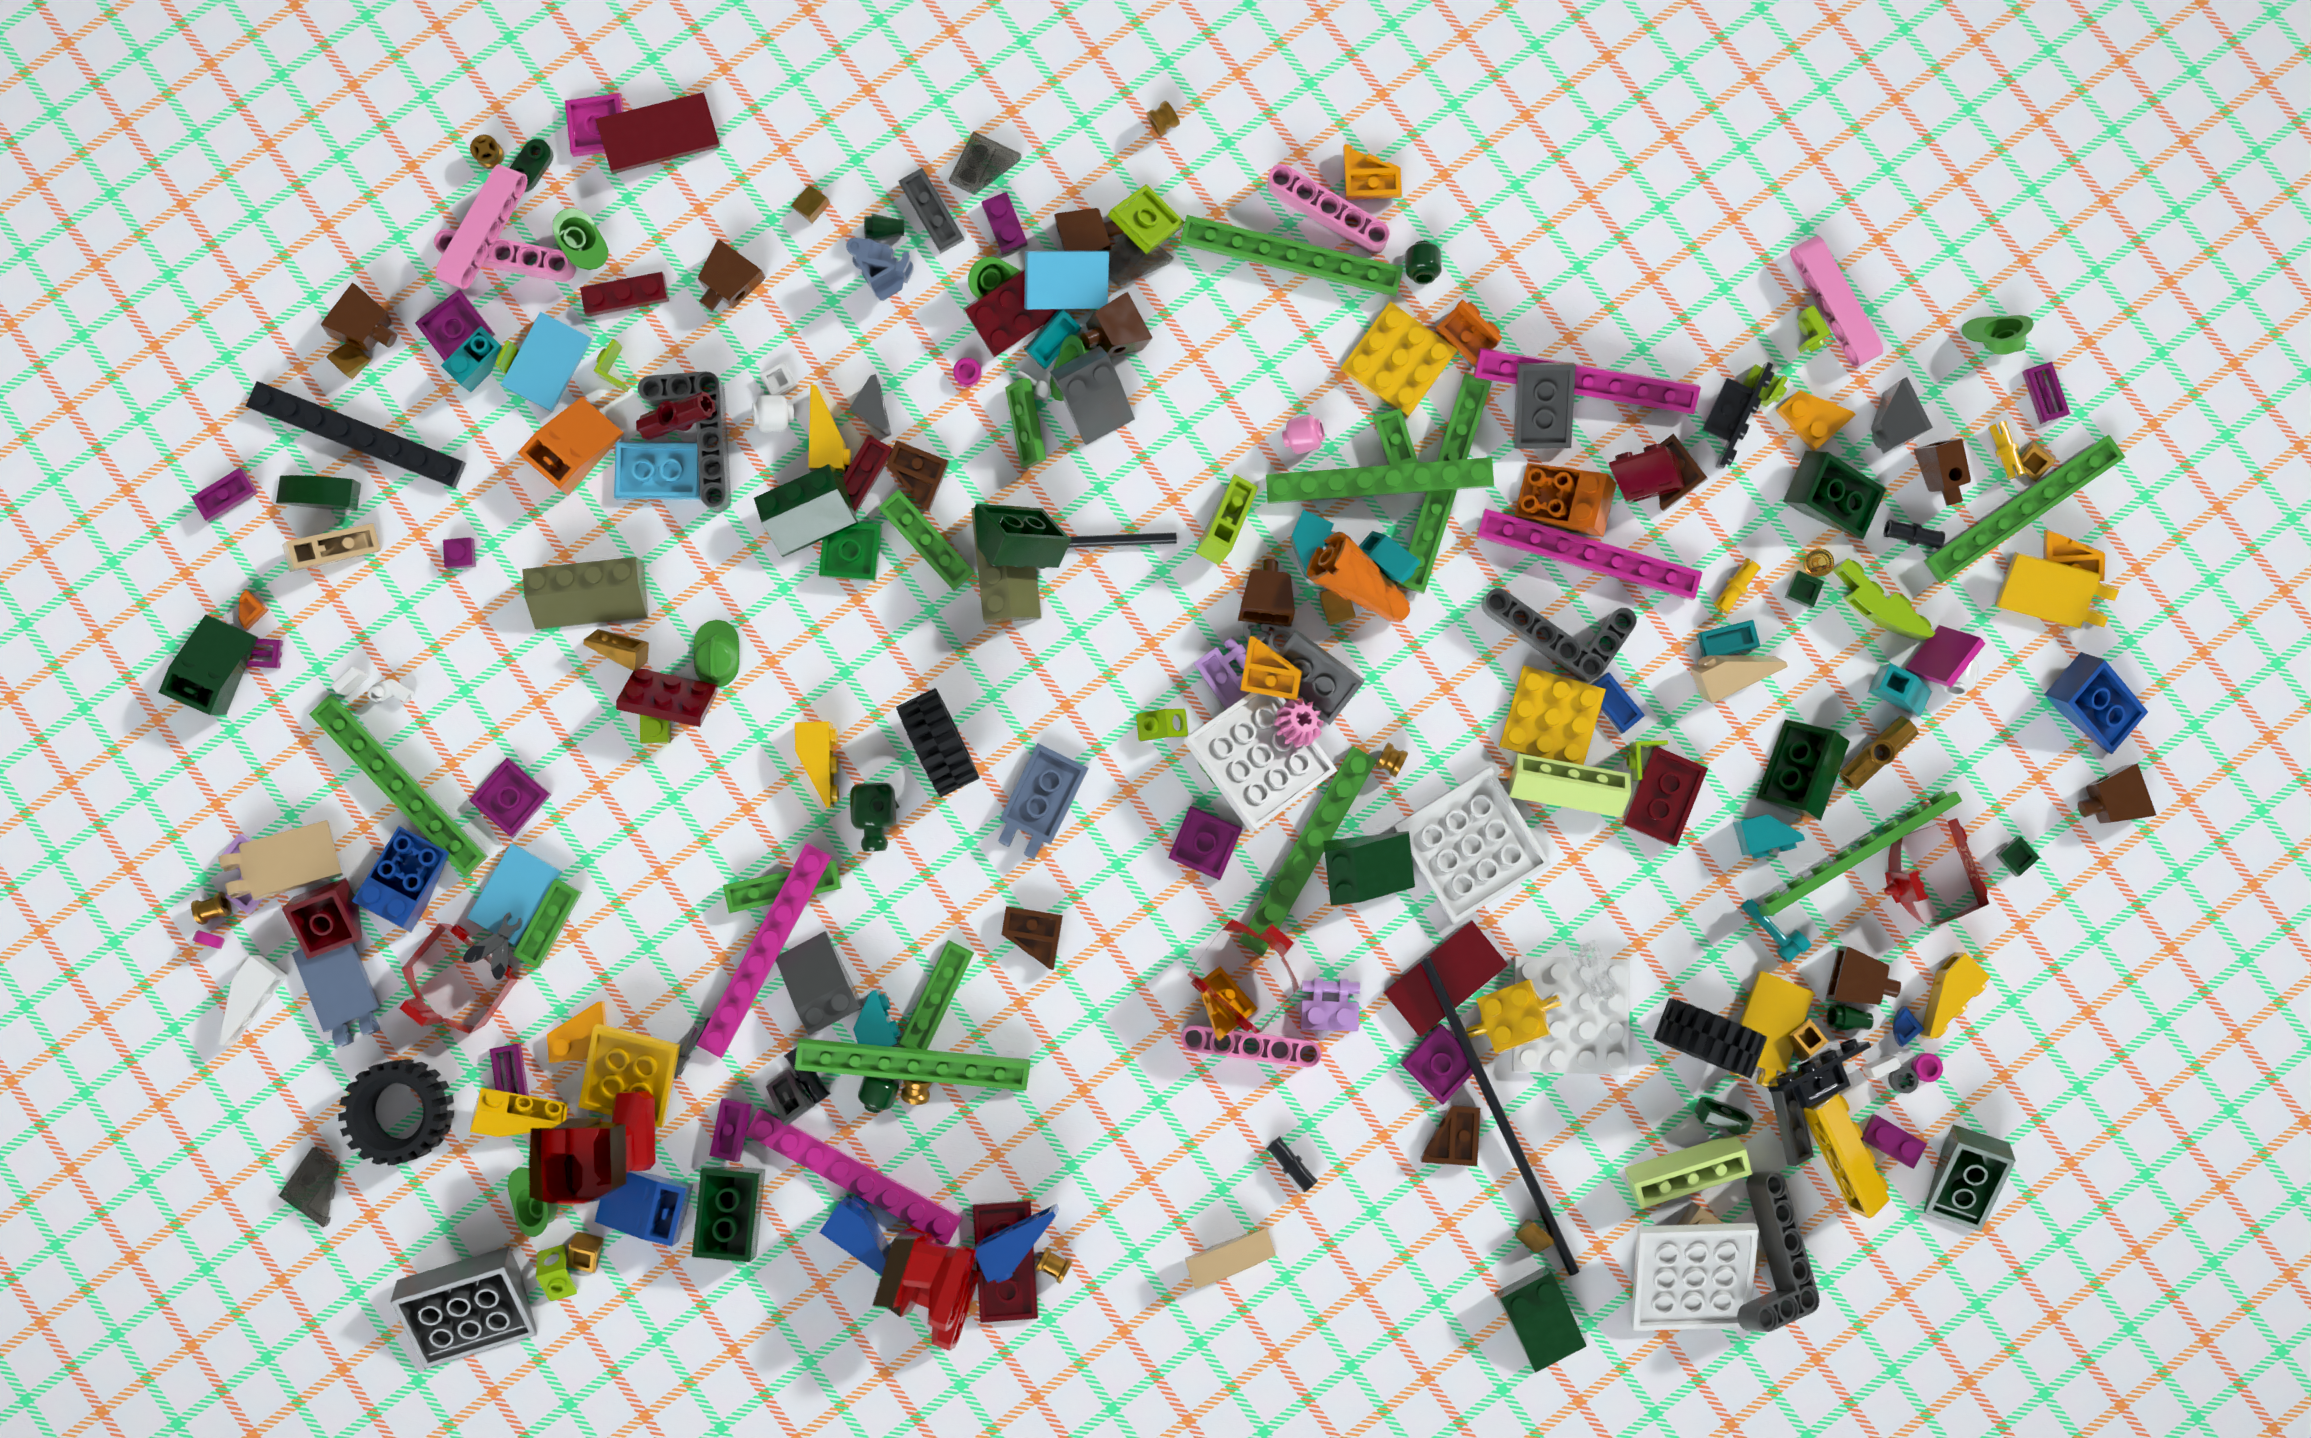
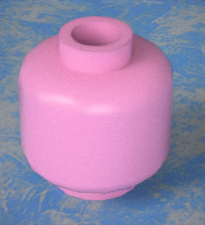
M1308 414L1288 420L1286 430L1282 431V437L1286 448L1291 447L1295 454H1302L1319 449L1322 441L1325 440V433L1321 420L1315 419L1313 415Z

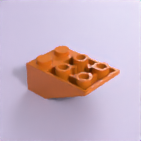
M580 397L536 431L517 453L559 490L569 496L622 437L624 432L586 399Z
M1527 463L1514 516L1578 534L1604 537L1617 483L1606 473Z

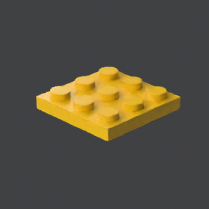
M1390 301L1340 370L1395 410L1401 408L1403 416L1408 419L1458 350Z
M1523 665L1499 747L1524 755L1584 765L1606 689Z
M596 1024L592 1031L578 1107L612 1116L616 1093L624 1091H649L655 1098V1127L662 1128L666 1121L681 1044Z

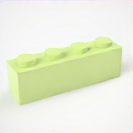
M1517 753L1509 779V797L1616 817L1623 816L1631 795L1629 773Z
M1735 1134L1624 1168L1630 1192L1640 1209L1752 1175L1746 1148Z

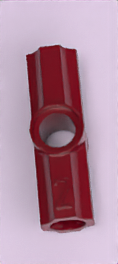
M700 392L677 402L664 401L656 410L640 415L639 420L636 421L637 431L640 432L643 439L647 440L675 430L687 431L693 426V423L712 416V413L715 412V402L705 392Z

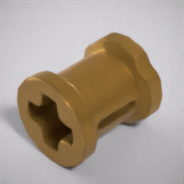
M218 892L210 899L193 901L191 903V910L195 921L198 924L204 925L210 919L219 916H230L232 909L229 899L225 897L226 894Z
M1046 1247L1035 1270L1037 1272L1042 1270L1056 1278V1282L1061 1284L1072 1264V1260H1064L1052 1253L1051 1248Z

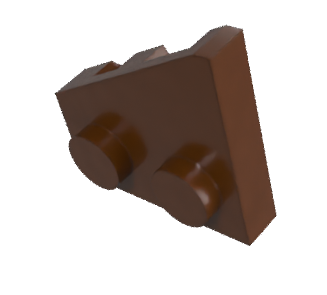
M1674 433L1660 444L1661 447L1666 446L1677 455L1685 488L1659 495V505L1663 512L1708 479Z
M896 440L886 467L923 509L930 512L948 468L949 461Z
M1006 906L1001 935L1034 957L1048 969L1054 970L1063 915Z
M1450 1105L1422 1153L1420 1161L1422 1163L1477 1166L1480 1107Z

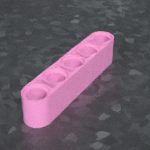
M500 164L493 168L438 262L436 268V278L463 290L470 287L525 192L527 186V176Z
M1278 164L1270 170L1267 186L1269 192L1274 197L1369 253L1375 254L1384 250L1390 235L1389 228L1384 222L1287 165ZM1284 177L1287 183L1278 185L1274 182V178ZM1307 191L1311 197L1309 199H1301L1297 193ZM1331 205L1335 211L1328 214L1322 211L1321 207ZM1347 219H1354L1358 222L1359 226L1355 228L1348 227L1345 221ZM1378 233L1383 240L1374 242L1370 239L1369 234Z
M443 229L435 235L434 245L441 254H444L447 244L451 242L457 230ZM500 238L496 240L481 266L559 282L571 280L576 273L575 265L568 260L561 250ZM510 251V255L507 259L500 260V257L504 252ZM538 256L536 263L527 265L531 257ZM560 261H565L564 267L561 270L555 271V265Z
M1817 235L1791 248L1790 255L1796 269L1848 361L1854 367H1859L1882 355L1883 346L1824 240Z
M1190 1024L1181 1032L1183 1047L1192 1052L1301 1067L1317 1065L1322 1056L1320 1047L1308 1039L1264 1033L1255 1034L1254 1032L1234 1029L1228 1034L1230 1038L1229 1046L1226 1049L1220 1050L1214 1045L1216 1035L1212 1026ZM1191 1030H1197L1202 1035L1201 1042L1196 1046L1189 1045L1185 1040L1186 1034ZM1247 1038H1255L1258 1041L1259 1046L1254 1053H1246L1243 1050V1042ZM1276 1042H1284L1287 1046L1285 1055L1282 1057L1273 1056L1271 1053L1272 1045ZM1307 1045L1313 1046L1315 1049V1056L1310 1061H1304L1300 1057L1301 1049Z

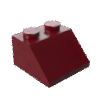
M346 878L294 896L282 908L307 959L362 939L359 905L352 902L355 895Z

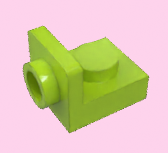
M1812 305L1796 317L1800 331L1810 338L1797 348L1800 353L1807 349L1812 353L1826 344L1824 339L1831 334L1816 307Z
M1757 364L1752 366L1742 384L1753 388L1762 367ZM1784 375L1780 379L1773 376L1767 388L1762 387L1758 396L1762 399L1760 404L1767 407L1773 401L1778 403L1787 390L1784 385L1788 378Z
M640 715V743H671V721Z

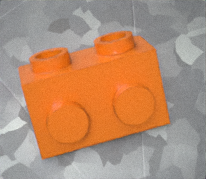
M1463 299L1435 329L1473 367L1476 366L1479 348L1494 350L1502 339L1498 327L1490 321L1487 323L1480 316L1479 309L1471 302L1466 303Z

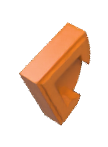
M247 589L243 591L239 598L238 619L244 629L249 630L269 609Z

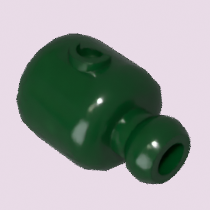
M890 783L856 784L851 788V823L856 829L864 830V837L861 840V847L864 852L886 851L888 847V840L884 836V829L895 826L896 809L900 808L895 800V790Z

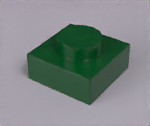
M1798 570L1794 573L1784 598L1811 609L1815 606L1824 581Z
M2021 836L2015 837L1996 854L2015 877L2021 876L2040 859L2038 854Z

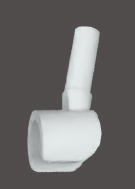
M1021 370L1017 372L1016 376L1019 378L1030 379L1031 386L1035 387V398L1042 401L1048 400L1051 389L1046 382L1037 381Z

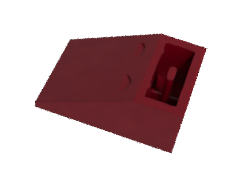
M1660 443L1646 446L1643 448V453L1633 455L1632 452L1616 455L1615 461L1608 462L1624 499L1629 504L1685 488L1677 455L1668 447H1661Z

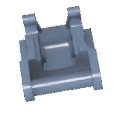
M855 237L847 241L846 248L853 255V264L856 268L862 270L863 277L880 301H884L901 291L903 284L908 283L914 268L908 252H903L902 259L898 262L897 258L893 256L894 250L890 248V245L878 243L871 239Z

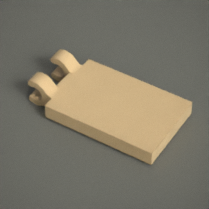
M327 820L238 844L240 853L224 854L218 857L224 872L240 868L243 880L231 881L225 884L231 899L251 893L255 901L343 876Z

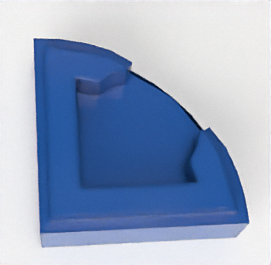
M1902 1006L1898 1010L1893 1021L1894 1038L1897 1044L1903 1047L1924 1030L1923 1026L1906 1006Z

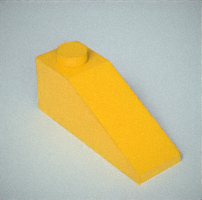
M810 385L808 468L812 472L830 464L841 474H845L846 466L851 465V449H847L845 441L817 385Z

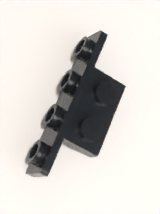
M1767 362L1763 365L1753 388L1729 378L1725 379L1702 428V431L1727 441L1715 466L1716 468L1724 469L1725 465L1730 466L1737 454L1734 446L1738 439L1743 440L1750 426L1746 421L1750 413H1756L1762 401L1758 397L1762 387L1767 388L1774 376V372L1771 371L1772 363Z
M1857 1039L1842 1042L1840 1049L1836 1051L1829 1050L1819 1054V1060L1815 1062L1807 1061L1798 1065V1071L1794 1073L1786 1072L1776 1076V1082L1767 1086L1769 1092H1781L1793 1088L1800 1107L1809 1108L1851 1086L1842 1062L1869 1049L1871 1045L1869 1041L1857 1042Z

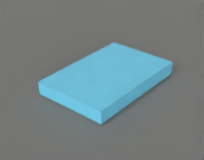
M1025 251L1024 308H1102L1108 304L1109 252Z
M540 312L500 385L553 413L592 339Z
M616 442L614 498L700 500L697 443Z
M511 843L467 918L494 934H498V930L503 924V918L507 913L510 912L512 918L508 920V925L510 926L517 924L518 918H521V928L515 931L510 940H508L509 943L518 946L552 882L560 877L562 871L516 844Z

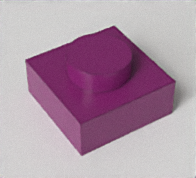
M473 538L443 540L444 568L476 567L475 542Z

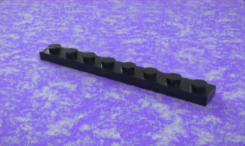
M256 381L246 404V407L454 489H456L466 465L462 460L259 381Z

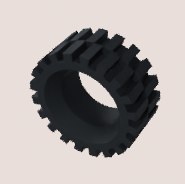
M936 688L896 707L913 748L940 797L980 779L958 729Z
M1673 998L1668 999L1653 1037L1654 1040L1680 1052L1752 1079L1768 1038L1737 1022Z
M404 1059L375 1064L368 1067L369 1070L357 1074L355 1078L358 1081L349 1083L345 1088L350 1095L341 1097L339 1105L346 1106V1111L338 1113V1121L346 1120L347 1125L346 1128L340 1129L342 1136L350 1135L353 1139L347 1143L351 1150L360 1148L361 1151L358 1156L364 1160L372 1157V1163L378 1165L387 1163V1166L425 1156L432 1152L431 1148L439 1146L443 1141L440 1136L447 1134L451 1128L450 1125L446 1124V1120L454 1118V1110H447V1104L453 1103L454 1099L453 1095L445 1096L443 1090L449 1088L446 1080L441 1082L437 1080L441 1074L436 1069L428 1071L426 1070L428 1064L423 1062L413 1063L414 1060ZM393 1083L409 1086L419 1095L422 1101V1122L417 1131L407 1139H399L387 1134L380 1127L376 1118L377 1100L384 1089Z

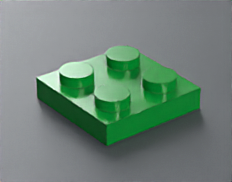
M859 523L823 539L819 576L876 582L882 526L880 524Z

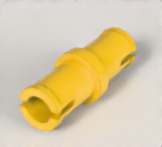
M1999 422L1998 426L2002 434L1999 433L1996 424L1988 427L1997 448L1995 454L2001 458L2007 479L2016 478L2013 466L2018 477L2026 474L2017 452L2019 446L2013 442L2007 422Z
M1745 558L1733 578H1728L1726 581L1727 586L1713 605L1721 612L1729 614L1739 597L1747 593V586L1757 572L1760 571V565L1749 558Z

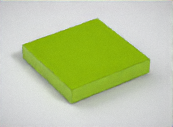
M1147 184L1112 208L1108 214V217L1146 254L1179 231L1185 224Z

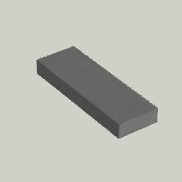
M923 168L898 181L940 254L964 241L963 235Z
M1776 1079L1769 1081V1085L1776 1082ZM1793 1088L1787 1091L1771 1092L1787 1165L1797 1166L1814 1157L1803 1108L1800 1107Z

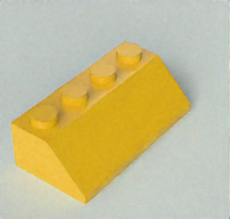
M1836 1093L1809 1108H1803L1805 1119L1849 1210L1870 1219L1890 1201L1887 1193L1889 1186L1885 1178L1881 1174L1878 1175L1873 1165L1876 1163L1875 1157L1869 1148L1864 1147L1860 1139L1863 1137L1860 1127L1855 1121H1851L1847 1113L1850 1108L1846 1099Z

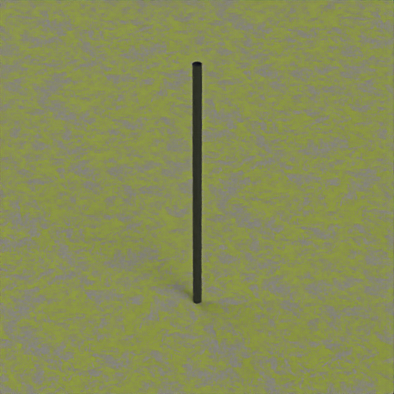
M1430 956L1420 960L1426 976L1551 1238L1554 1239V1245L1569 1276L1576 1275L1580 1270L1434 963Z

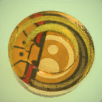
M1814 549L1805 556L1803 562L1804 569L1813 577H1823L1833 570L1834 558L1826 549Z

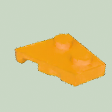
M1344 144L1345 200L1401 198V167L1390 162H1382L1372 154L1368 153V155L1352 149L1353 146Z
M1801 390L1796 392L1776 410L1812 451L1817 450L1856 415L1851 410Z
M2044 530L2043 559L2096 572L2101 575L2099 581L2105 580L2104 552L2051 530Z
M1249 636L1240 690L1297 700L1302 671L1255 636Z
M1221 966L1202 979L1203 982L1246 1019L1258 1010L1256 1005ZM1205 991L1204 994L1201 993L1216 1038L1220 1041L1238 1027L1235 1023L1236 1017Z
M605 1001L596 1002L547 1034L549 1063L587 1059L593 1027L596 1024L607 1026Z

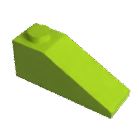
M1236 474L1232 476L1203 532L1195 551L1196 554L1220 566L1233 549L1258 486Z

